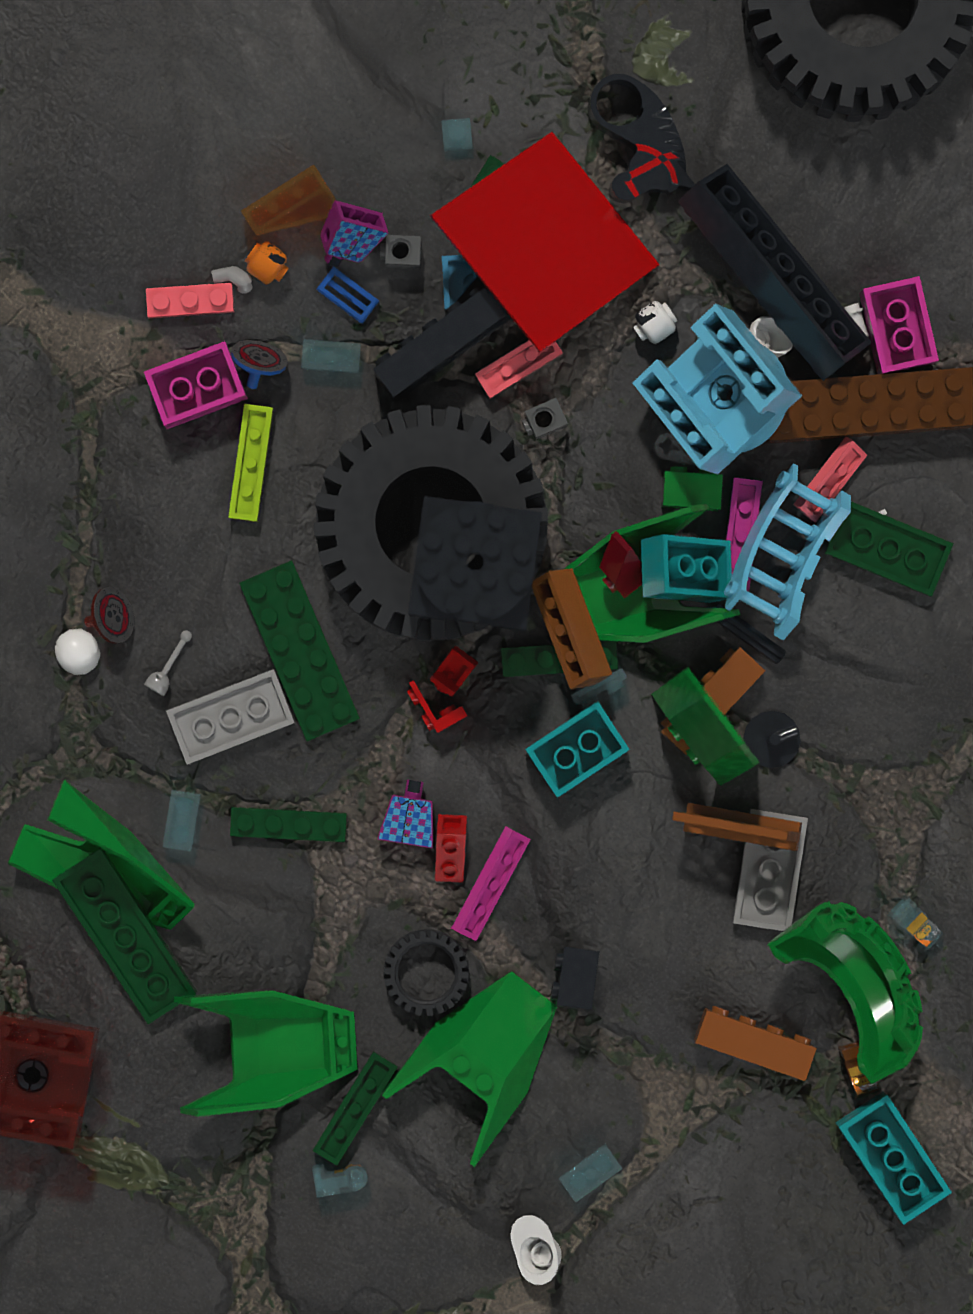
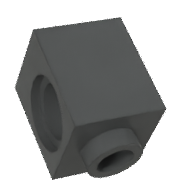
M387 235L386 243H380V260H385L386 268L420 269L421 236ZM396 246H405L409 250L408 255L403 259L394 257L392 251Z
M557 398L524 412L526 419L521 420L527 435L533 434L535 440L568 426ZM540 413H547L551 417L552 422L548 427L542 428L536 424L535 417Z

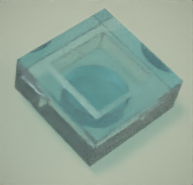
M470 118L441 120L444 151L473 148Z

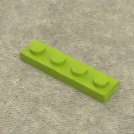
M244 404L228 516L230 519L258 522L273 416L272 407Z

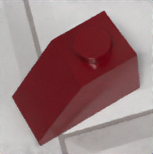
M617 531L611 535L599 567L606 576L602 581L612 593L617 590L625 599L642 585V562Z

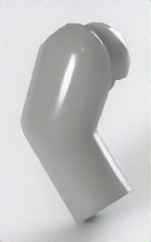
M237 266L211 270L214 284L230 281L237 286L240 293L244 294L252 290L250 274Z

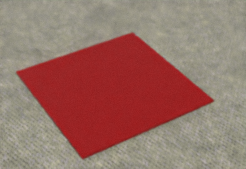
M553 132L430 215L432 220L539 352L550 346L660 265Z

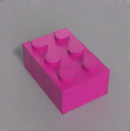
M920 276L862 289L859 296L864 309L863 313L869 339L872 342L871 349L877 374L904 372L931 366L939 361Z
M225 341L144 371L166 429L248 399Z

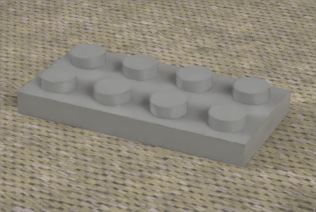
M275 669L166 711L187 765L295 723Z
M750 809L749 813L802 822L798 851L745 842L732 923L784 931L792 925L808 818Z

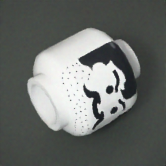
M653 301L636 313L635 319L638 324L634 326V329L642 341L648 338L650 342L657 344L675 332V323L678 320L666 302L661 304L658 301Z

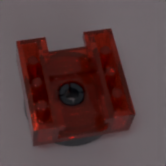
M0 1010V1136L73 1149L79 1143L86 1102L93 1081V1064L100 1028L63 1022L48 1016L24 1015ZM34 1065L40 1071V1076H42L37 1082L31 1081L27 1076L28 1068Z

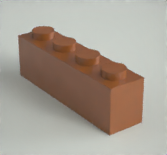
M573 569L548 571L533 580L532 590L569 688L576 689L594 686L613 675Z
M741 647L735 651L730 648L720 658L719 661L722 663L720 668L716 672L710 669L700 680L705 691L724 715L765 672ZM665 717L660 723L664 727L660 733L684 755H687L685 751L689 749V746L683 738L680 741L675 739L668 729L672 724Z
M713 1005L712 1010L704 1009L694 1038L696 1044L806 1081L817 1049L815 1046L810 1045L811 1039L795 1034L794 1039L784 1036L783 1029L769 1024L766 1029L756 1026L757 1020L740 1015L738 1020L728 1016L729 1011Z

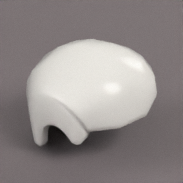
M761 316L752 322L749 331L760 344L772 351L777 358L792 349V342L776 326L771 316Z
M81 628L69 629L61 634L56 641L55 655L57 661L65 671L74 675L87 674L96 668L101 653L96 639L91 633Z

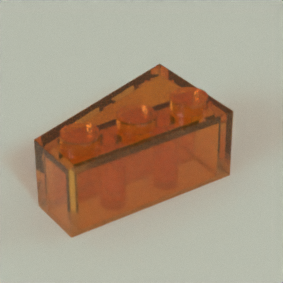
M312 165L240 212L255 236L327 219L336 198L315 165Z

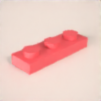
M232 283L146 288L148 318L234 313Z
M528 340L475 373V377L489 399L561 356L563 352L556 341L539 352L532 342Z
M845 437L807 487L828 499H834L867 457V454L852 439ZM800 496L793 504L814 523L823 514L822 508Z

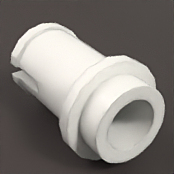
M859 303L844 307L866 336H869L861 313L864 310L863 307L860 308Z

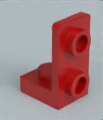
M415 681L409 682L411 689L407 690L414 705L421 704L426 712L421 717L429 731L435 728L436 732L439 733L467 717L462 706L456 708L453 704L440 711L441 718L436 720Z
M438 814L435 864L436 881L460 883L464 881L466 815Z

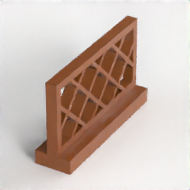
M688 803L686 813L673 812L672 818L674 821L685 822L683 829L685 832L798 851L802 822Z

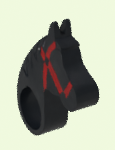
M612 74L603 78L595 86L588 99L587 108L590 120L598 130L634 151L632 159L626 166V172L618 174L610 183L609 193L616 202L629 203L648 192L665 193L668 196L676 188L689 191L695 184L686 173L683 145L675 123L662 101L645 84L629 75ZM616 84L630 89L637 98L640 115H637L633 122L622 126L613 125L605 121L599 114L596 103L598 93L604 87Z

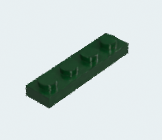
M600 641L610 669H618L616 641ZM554 645L501 648L503 677L564 673Z
M231 807L230 836L346 842L347 813Z
M372 1052L313 1148V1152L334 1165H338L398 1065L377 1052Z

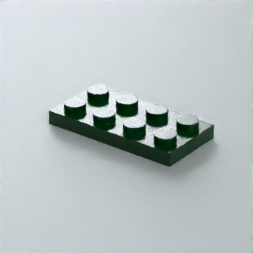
M851 501V512L831 538L824 554L932 597L954 543Z

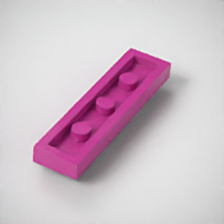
M733 478L726 540L731 541L732 573L745 540L759 515L763 481ZM748 577L747 588H746V591H748V592H749V589H750V581H751V578H749V577Z
M505 826L451 929L477 941L531 839Z

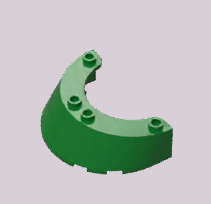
M825 902L813 908L767 944L773 956L784 964L799 960L815 964L824 970L841 988L853 1010L858 1026V1069L867 1077L871 1084L909 1064L920 1045L923 1034V1027L919 1025L918 1014L923 1012L919 992L911 987L908 975L912 973L901 952L888 934L871 917L863 918L857 913L856 907L847 903L830 904V902Z

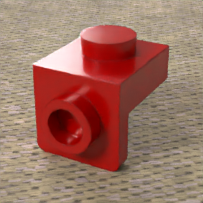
M455 645L431 676L430 681L434 683V686L440 692L453 696L478 662Z

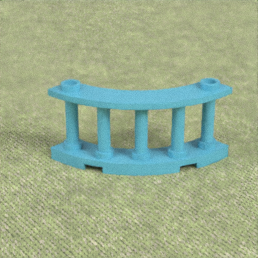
M794 463L787 472L782 471L777 477L776 487L753 524L737 559L731 580L724 590V595L727 596L725 609L730 611L739 600L773 618L775 623L774 636L782 640L800 622L801 608L805 596L801 592V588L805 579H811L821 558L816 555L824 539L830 542L837 529L851 512V495L842 490L835 499H828L798 482V465ZM790 491L823 509L824 514L817 525L813 524L810 526L779 508ZM773 518L805 535L807 542L800 554L795 555L763 537ZM758 547L790 565L792 572L787 582L782 583L752 566ZM748 577L778 593V597L781 598L779 608L746 591Z

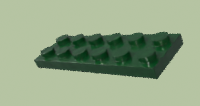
M291 560L240 582L241 589L306 741L308 742L359 720L358 712L293 561Z
M102 848L52 880L147 1024L180 1005L174 1002V996L195 995L198 992Z

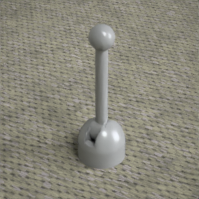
M185 630L181 633V640L162 672L152 673L144 683L146 687L162 696L165 695L169 687L167 673L184 644L191 640L192 634L190 631Z

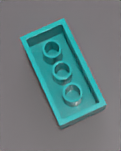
M884 1091L835 1123L903 1225L952 1193Z

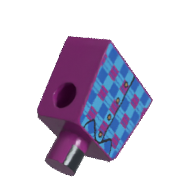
M335 200L320 235L325 253H327L324 257L325 261L333 267H338L343 259L357 263L362 262L389 233L383 214Z
M407 779L404 796L392 795L378 840L433 848V801L421 799L424 782Z

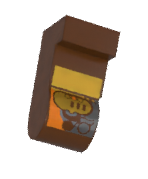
M859 1041L838 1047L856 1099L878 1093L877 1082L871 1084L867 1077L858 1069Z

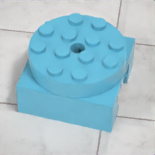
M715 303L690 327L699 339L668 368L662 361L657 359L633 382V385L698 468L719 474L741 452L754 449L769 439L782 422L785 412L802 395L787 378L781 362L774 353L758 342L734 311ZM733 389L732 400H727L729 390Z

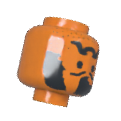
M268 241L262 244L257 242L245 259V262L248 263L246 267L247 272L264 284H270L274 279L280 282L289 269L284 265L287 261V255Z

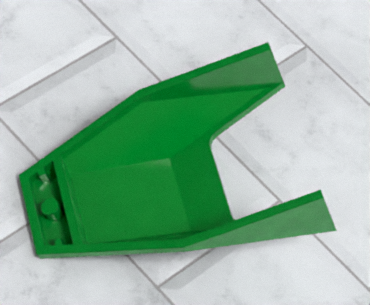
M707 504L689 506L612 531L564 568L573 569L599 640L647 643L740 615L739 609H731L729 611L725 608L693 607L683 605L680 600L643 597V585L639 586L624 599L617 590L612 593L602 581L606 576L599 566L611 535L617 531L642 562V539L663 534L675 536L709 509Z
M689 667L685 668L651 694L672 724L668 727L669 731L677 741L683 738L689 746V749L685 752L693 763L697 765L701 762L720 786L760 763Z
M65 780L61 784L47 820L85 840L77 841L24 824L7 863L58 889L52 881L55 877L102 848L153 925L171 930L195 905L129 829Z
M509 972L438 1020L383 1090L382 1096L386 1099L435 1067H441L482 1098L488 1105V1111L474 1152L470 1157V1164L475 1167L528 1093L557 1007H554L555 1004L514 972Z
M273 990L174 996L175 1003L226 1016L230 1022L232 1081L180 1107L181 1114L199 1117L279 1108L358 1070L353 1011Z

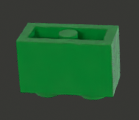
M670 467V471L664 472L661 508L683 509L689 506L707 504L709 508L707 511H719L721 509L723 475L699 469V473L687 472V467Z

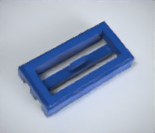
M335 267L330 270L316 289L362 325L380 302ZM334 275L371 302L368 307L331 280ZM329 285L364 311L362 315L326 290L325 287Z

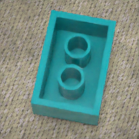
M664 534L641 540L643 597L708 603L726 600L727 596L724 595V590L732 576L731 541Z
M598 701L525 749L557 798L630 750Z

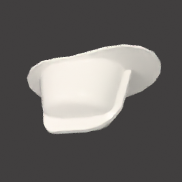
M524 1215L518 1218L512 1225L510 1234L512 1246L522 1276L534 1285H544L550 1282L557 1273L562 1258L561 1249L552 1237L546 1223L533 1215Z

